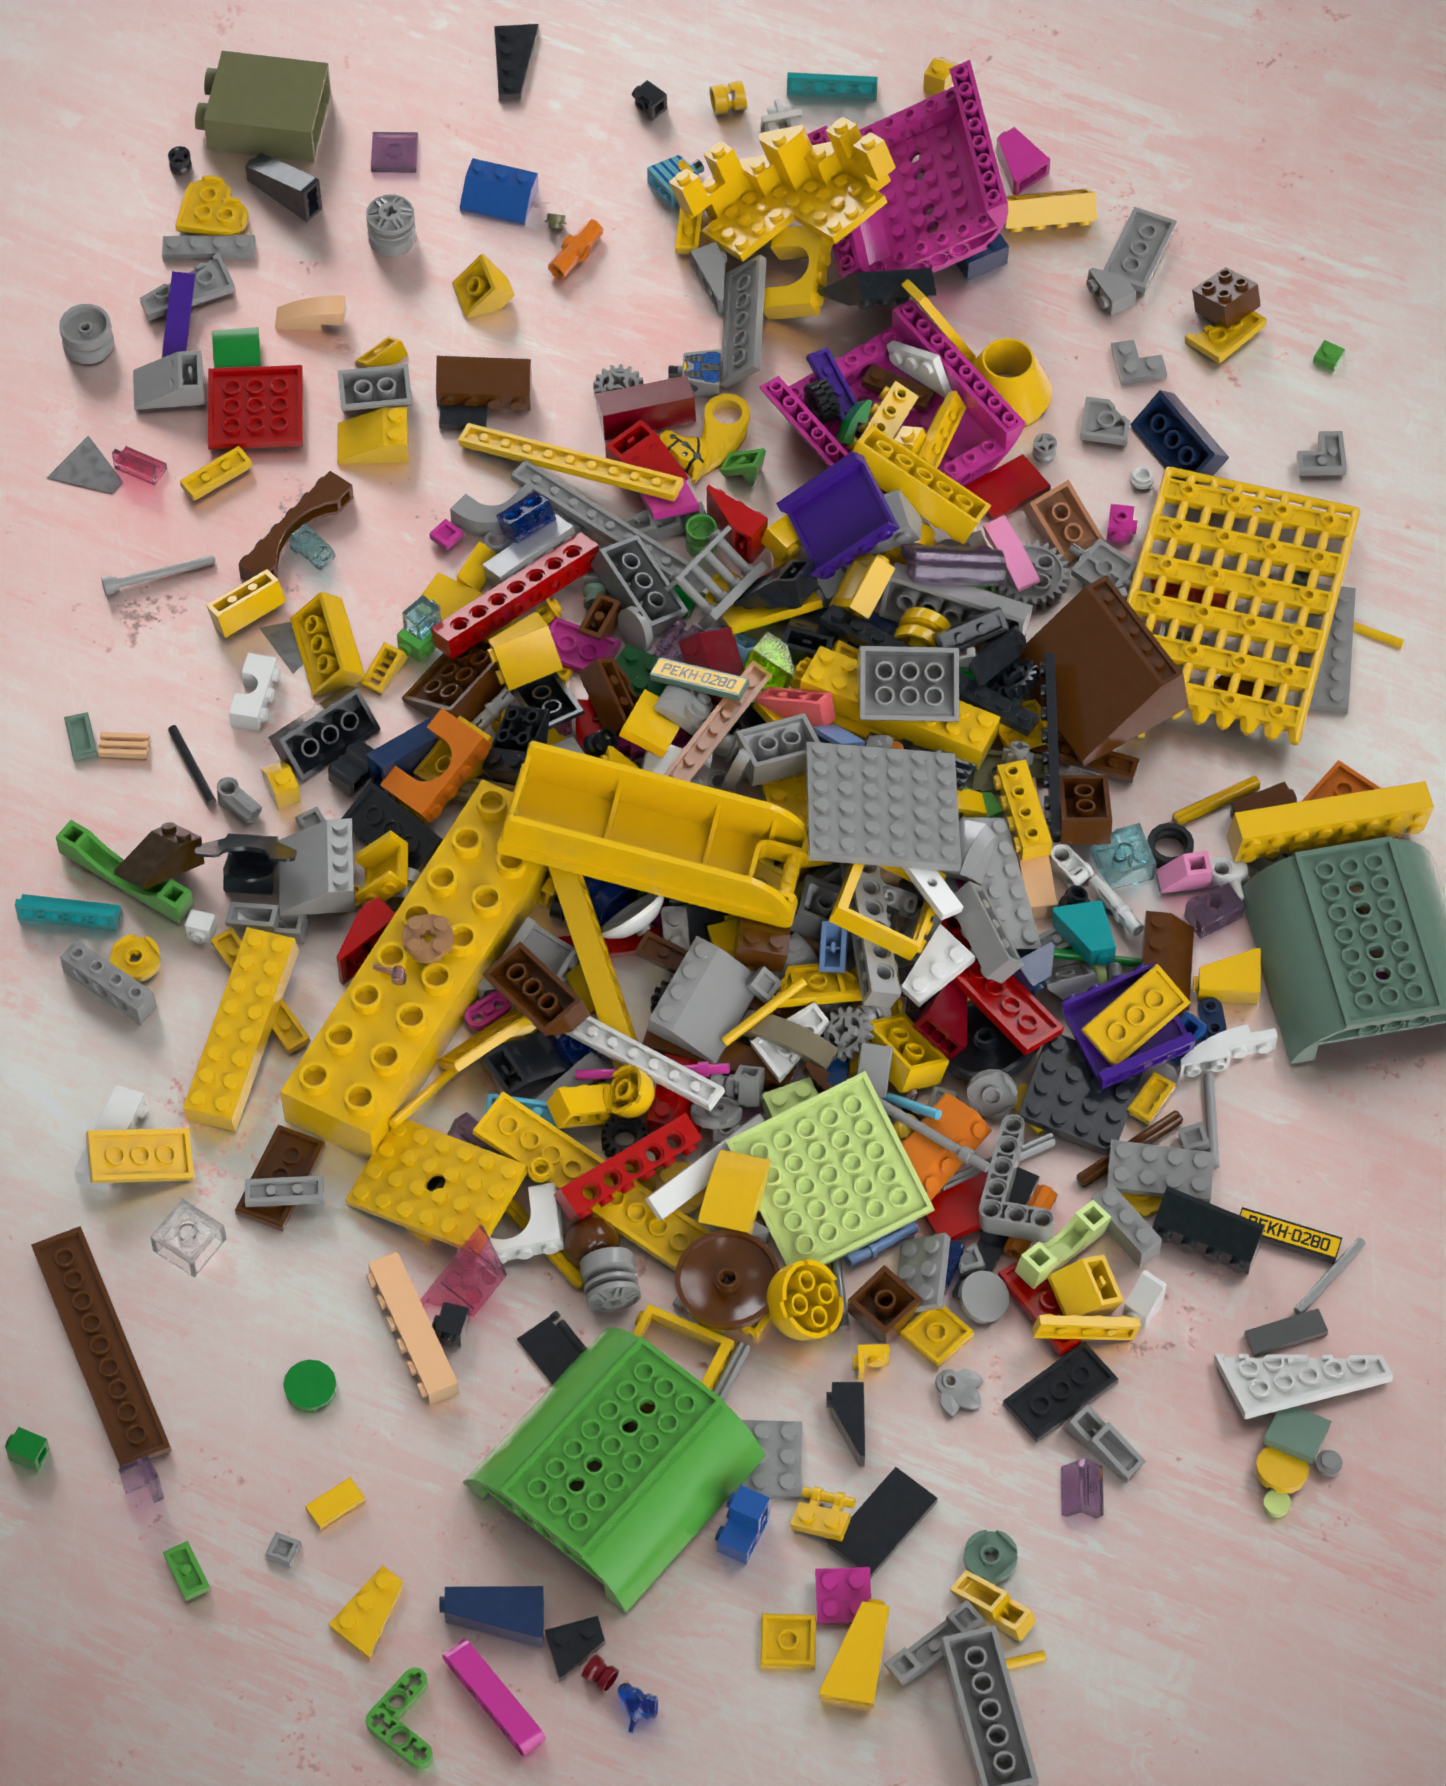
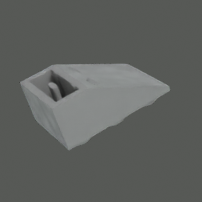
M201 350L176 352L134 369V409L205 405L204 366Z

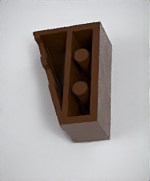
M613 657L595 659L578 674L602 724V728L611 729L616 734V737H618L641 695L637 697L628 685L631 683L630 679Z

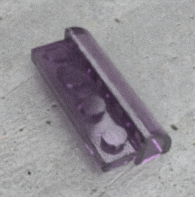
M921 543L902 544L900 554L908 563L906 573L914 583L1004 586L1006 561L1002 550L992 549L983 545L973 548L961 544L956 545V547L943 544H934L933 546Z

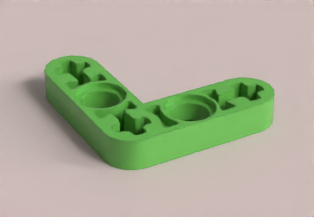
M410 1668L369 1711L366 1716V1726L375 1738L411 1767L423 1770L432 1763V1749L423 1739L399 1721L425 1692L428 1685L426 1673L422 1669ZM420 1677V1685H412L409 1689L411 1696H408L406 1690L410 1687V1678L417 1679ZM393 1696H401L405 1700L403 1706L399 1708L391 1707L389 1701ZM383 1717L384 1725L389 1729L387 1734L385 1728L378 1724L374 1727V1718L379 1720ZM404 1733L407 1736L406 1742L402 1745L394 1744L391 1741L394 1734ZM412 1742H414L413 1749L418 1753L425 1751L426 1759L419 1758L415 1760V1753L410 1749Z

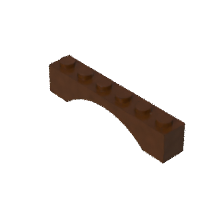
M329 471L324 477H320L315 486L301 497L300 502L294 508H290L279 523L273 525L270 533L264 539H260L248 555L241 558L238 564L240 578L246 582L266 569L277 578L280 557L287 543L297 532L313 521L339 514L354 498L352 484L332 471Z

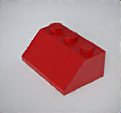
M665 1053L666 1057L681 1065H697L696 1062L689 1058ZM657 1083L654 1100L647 1117V1134L653 1133L684 1113H687L691 1119V1106L693 1102ZM692 1121V1123L694 1124V1126L696 1127V1129H697L698 1132L700 1133L702 1127L699 1126V1125H696V1124Z

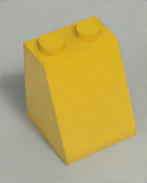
M538 612L530 614L488 640L491 647L487 650L491 662H496L499 669L495 671L500 685L504 684L509 691L563 669L549 627Z

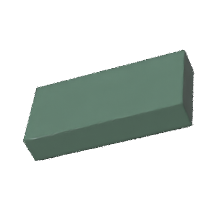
M88 712L64 717L74 762L98 757Z

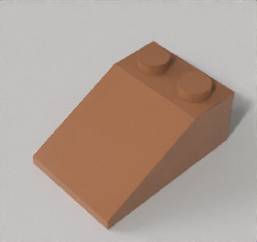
M1069 480L1022 507L1036 532L1046 543H1049L1048 546L1051 549L1057 548L1056 555L1064 554L1063 561L1070 563L1078 558L1068 551L1073 543L1086 550L1092 547L1099 538L1105 542Z

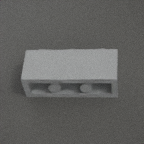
M1110 1184L1091 1198V1201L1094 1200L1111 1216L1106 1231L1139 1268L1160 1253L1162 1243L1160 1236L1113 1184Z

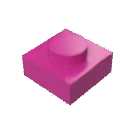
M445 518L429 533L432 541L444 550L449 551L463 538V531Z

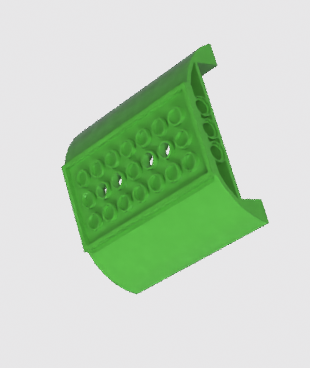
M608 1327L594 1339L463 1481V1484L482 1499L488 1493L491 1494L604 1584L605 1597L626 1613L729 1499L731 1493L737 1490L738 1485L742 1484L754 1471L759 1462L765 1457V1454L748 1427L724 1403L721 1397L642 1336L638 1337L620 1328ZM645 1403H650L655 1406V1410L652 1413L645 1414L641 1412L640 1407ZM632 1422L638 1428L633 1433H626L622 1427L626 1423ZM592 1461H598L602 1464V1468L597 1472H591L587 1469V1465ZM573 1481L583 1482L584 1488L580 1491L575 1492L569 1488Z

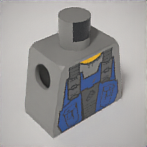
M721 350L684 353L683 366L669 365L668 379L687 375L694 396L712 398L719 395Z

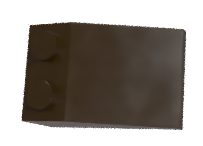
M173 822L164 823L161 827L152 830L114 870V875L143 890L205 864L204 857H198L194 854L197 845L202 844V838Z

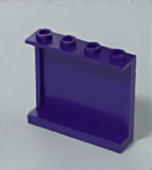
M853 451L776 503L779 510L788 515L809 559L814 560L815 570L811 572V575L822 580L833 577L836 574L835 571L841 567L851 565L856 557L872 551L874 545L880 541L890 539L894 535L893 533L900 529L864 456Z
M1155 963L1149 965L1141 964L1129 974H1118L1111 978L1110 982L1103 985L1095 984L1089 987L1087 992L1080 995L1072 994L1062 1002L1061 1013L1101 1090L1194 1050L1195 1039L1191 1032H1186L1178 1015L1126 1060L1113 1066L1105 1060L1081 1031L1085 1025L1155 966Z

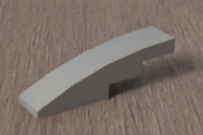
M701 501L698 502L699 511L653 520L647 509L621 520L653 540H659L686 533V523L692 516L707 514Z

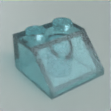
M1140 823L1115 829L1111 834V844L1094 845L1091 847V853L1100 875L1113 890L1154 879L1156 861Z

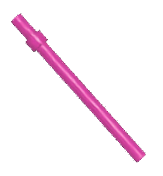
M709 1061L698 1062L697 1065H683L703 1077H709L710 1074L730 1073L729 1063L709 1064ZM619 1068L576 1070V1080L614 1079L612 1074Z

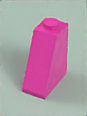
M1015 127L1007 132H1002L998 136L996 154L1013 195H1019L1049 174L1051 159Z

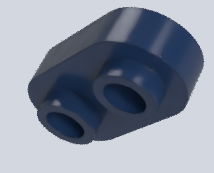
M1213 997L1203 998L1198 1003L1197 1017L1207 1025L1206 1040L1227 1030L1221 1002ZM1210 1006V1007H1213L1214 1009H1213V1010H1208L1206 1007ZM1215 1028L1218 1032H1212L1210 1029Z

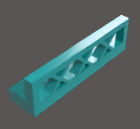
M787 72V95L876 100L878 77Z
M22 894L21 899H16L15 909L19 921L117 931L122 912L121 905L28 894Z

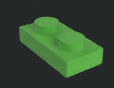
M188 1541L163 1552L164 1558L185 1602L210 1591V1586Z

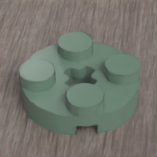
M981 1530L973 1534L966 1543L963 1556L966 1570L994 1585L1008 1579L1013 1574L1018 1560L1015 1542L1009 1535L998 1530L996 1532ZM995 1552L997 1554L995 1557L996 1561L985 1560L986 1555L984 1553L992 1554Z

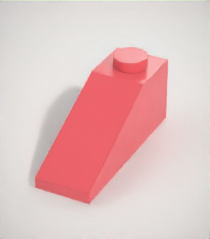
M767 686L756 697L757 703L784 718L805 713L812 727L830 725L836 719L831 692Z

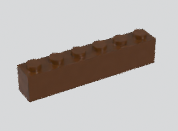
M647 1028L642 1042L643 1045L664 1056L666 1053L689 1058L697 1064L698 1062H706V1060L649 1032ZM736 1040L724 1049L717 1064H730V1073L723 1074L724 1076L735 1074L739 1065L764 1067V1091L766 1092L793 1083L798 1065L797 1062L779 1083L755 1050Z

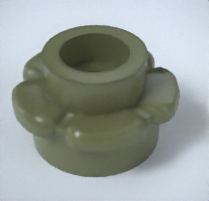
M547 213V220H544L545 223H549L548 228L562 229V224H567L565 222L566 215Z

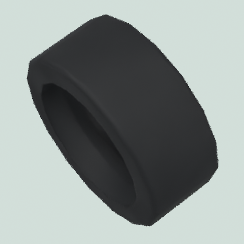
M1177 823L1160 824L1153 828L1148 835L1146 856L1148 861L1157 869L1179 857H1167L1160 854L1155 849V844L1160 839L1174 838L1184 845L1185 849L1182 854L1193 853L1194 840L1192 834L1185 827Z

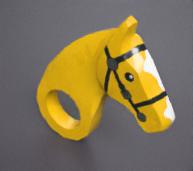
M723 393L712 397L705 405L704 427L701 437L679 436L671 430H665L659 435V438L683 471L691 476V483L696 484L702 476L721 467L728 453L739 450L747 438L750 425V407L746 400L738 395ZM731 407L740 412L741 417L734 423L723 424L718 422L713 415L721 408Z

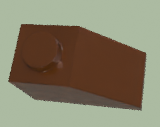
M599 593L578 628V633L599 641L612 636L618 625L621 601Z

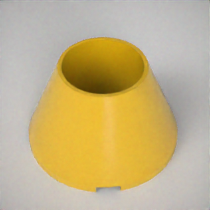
M1014 338L997 339L988 344L971 363L1026 422L1024 428L1037 422L1045 410L1049 408L1052 398L1050 379L1030 347L1024 342ZM999 374H1010V375H1014V376H1016V377L1007 378V377H1001V376H998V375H999Z

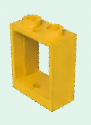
M867 553L866 555H859L849 566L829 606L831 607L832 604H835L860 619H869L895 568L888 564L889 560L882 555L876 554V556H872Z

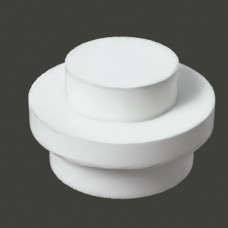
M1140 466L1131 473L1130 482L1138 489H1147L1152 486L1154 475L1149 468Z

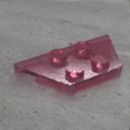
M481 1224L420 1299L421 1304H432L442 1307L443 1302L460 1305L468 1307L470 1316L474 1317L504 1280L507 1273Z

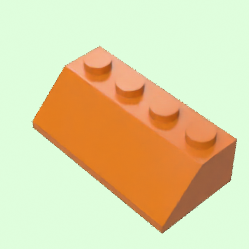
M945 1093L933 1106V1108L942 1111V1116L939 1120L925 1116L920 1121L960 1146H967L974 1151L992 1132L977 1111L949 1093ZM912 1130L902 1141V1145L931 1201L964 1162L960 1161L954 1153L915 1130Z

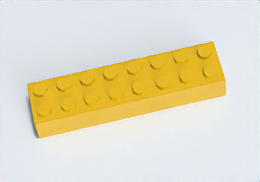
M822 646L817 650L800 681L799 689L831 692L835 713L897 738L912 741L920 747L933 751L939 749L948 753H954L955 758L976 764V769L978 770L998 734L1000 716L959 701V722L860 720L857 660Z
M1426 781L1236 812L1234 813L1226 838L1234 863L1241 861L1249 863L1259 858L1273 859L1285 853L1294 855V852L1389 836L1395 838L1398 835L1407 833L1415 835L1424 831L1434 805Z
M249 927L246 928L183 1105L188 1121L236 1132L299 953L295 938Z

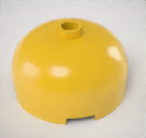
M816 1260L798 1261L781 1268L770 1281L766 1295V1303H768L769 1307L768 1313L776 1328L787 1337L799 1341H810L822 1338L832 1333L838 1327L844 1308L843 1296L839 1297V1292L834 1282L837 1278L827 1266Z

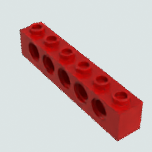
M684 1113L561 1187L554 1194V1197L570 1221L576 1217L582 1220L593 1213L591 1208L598 1204L602 1208L612 1202L614 1194L620 1191L623 1195L635 1188L634 1182L639 1179L645 1182L655 1176L657 1168L662 1166L664 1169H667L676 1163V1157L683 1153L686 1157L698 1149L696 1145L703 1138L687 1113ZM667 1139H672L676 1143L675 1149L667 1144ZM646 1151L654 1154L655 1161L647 1158ZM625 1164H630L634 1168L635 1173L627 1172ZM605 1176L613 1180V1187L608 1186L604 1182ZM583 1189L589 1190L592 1193L593 1199H587L583 1195Z

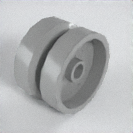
M79 304L71 307L62 315L59 330L63 349L67 357L80 364H94L110 355L114 347V338L110 318L104 309L93 304Z

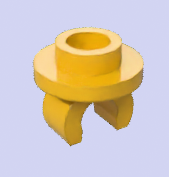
M549 597L545 599L548 604H542L537 608L546 624L552 622L555 616L561 618L560 612L563 611L559 602L556 599L551 600Z

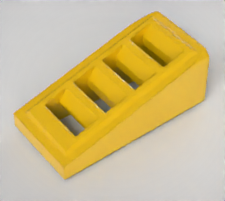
M384 642L365 673L366 677L361 680L360 684L382 695L402 668L408 656L404 651ZM391 656L395 659L392 662L388 660L387 657ZM383 663H385V664L389 665L390 667H389V669H386V668L382 667L381 665H382ZM377 671H381L385 673V676L382 677L375 673ZM374 678L380 681L381 683L378 686L370 682V680Z

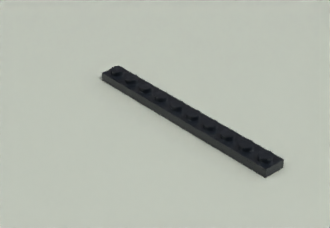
M832 604L820 617L819 624L858 646L912 647L835 604ZM959 672V701L1000 716V723L1026 737L1039 724L1040 715L984 685L979 686L977 681Z

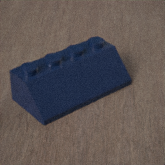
M1159 390L1130 424L1166 467H1174L1213 476L1230 458L1175 393ZM1176 478L1177 480L1186 482L1185 479Z

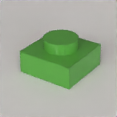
M1324 340L1314 355L1313 362L1334 371L1344 356L1345 349Z

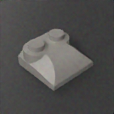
M667 685L655 704L654 709L694 736L708 717L713 704L710 696L706 693H691L681 687Z

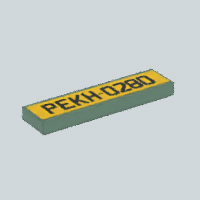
M659 657L649 674L652 681L739 702L750 685L749 678Z

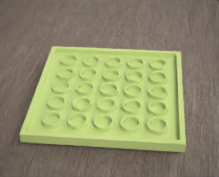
M866 1071L726 1140L731 1152L771 1160L760 1212L786 1265L807 1259L816 1260L827 1265L935 1211Z

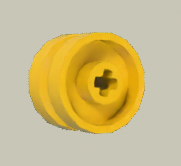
M913 607L903 613L899 622V628L896 629L894 637L912 647H936L932 634L951 627V624L944 616L933 610Z

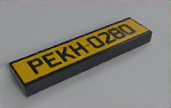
M1242 1207L1240 1216L1265 1225L1262 1242L1333 1264L1335 1263L1342 1237Z

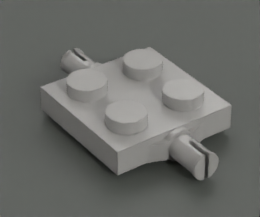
M1100 538L1092 547L1086 550L1075 543L1070 546L1068 551L1080 558L1079 562L1071 570V576L1087 586L1107 575L1117 589L1125 587L1128 591L1130 590L1132 581L1129 579L1135 572L1136 562Z

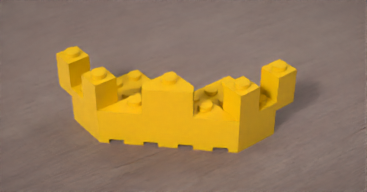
M842 117L826 130L830 142L812 145L803 125L763 132L759 134V142L765 155L738 160L732 147L720 141L703 154L712 173L710 178L702 183L698 175L688 169H684L670 180L669 184L681 210L695 217L705 209L707 215L714 219L701 230L703 237L712 243L716 242L721 249L739 260L745 261L793 221L799 222L834 244L838 243L887 203L885 196L878 191L891 181L888 174L896 167L884 139L871 132L862 137L857 124Z

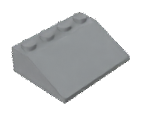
M860 646L857 651L860 720L959 722V648Z
M352 818L325 820L279 840L280 843L297 850V856L294 861H279L280 916L356 912Z
M696 936L650 1016L648 1031L712 1064H717L726 1048L721 1038L739 1025L755 996L746 987L755 973L720 947Z

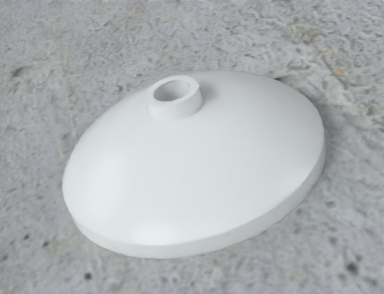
M648 893L627 905L601 927L603 937L607 939H620L634 934L638 936L643 935L651 928L649 924L658 915L664 902V897Z

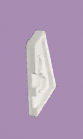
M940 924L902 984V992L920 1007L974 963L975 956Z

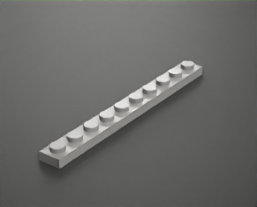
M525 460L511 473V480L521 487L525 484L533 488L535 496L612 544L638 534L667 579L678 568L682 571L690 563L529 461ZM691 571L684 576L699 593L706 588Z

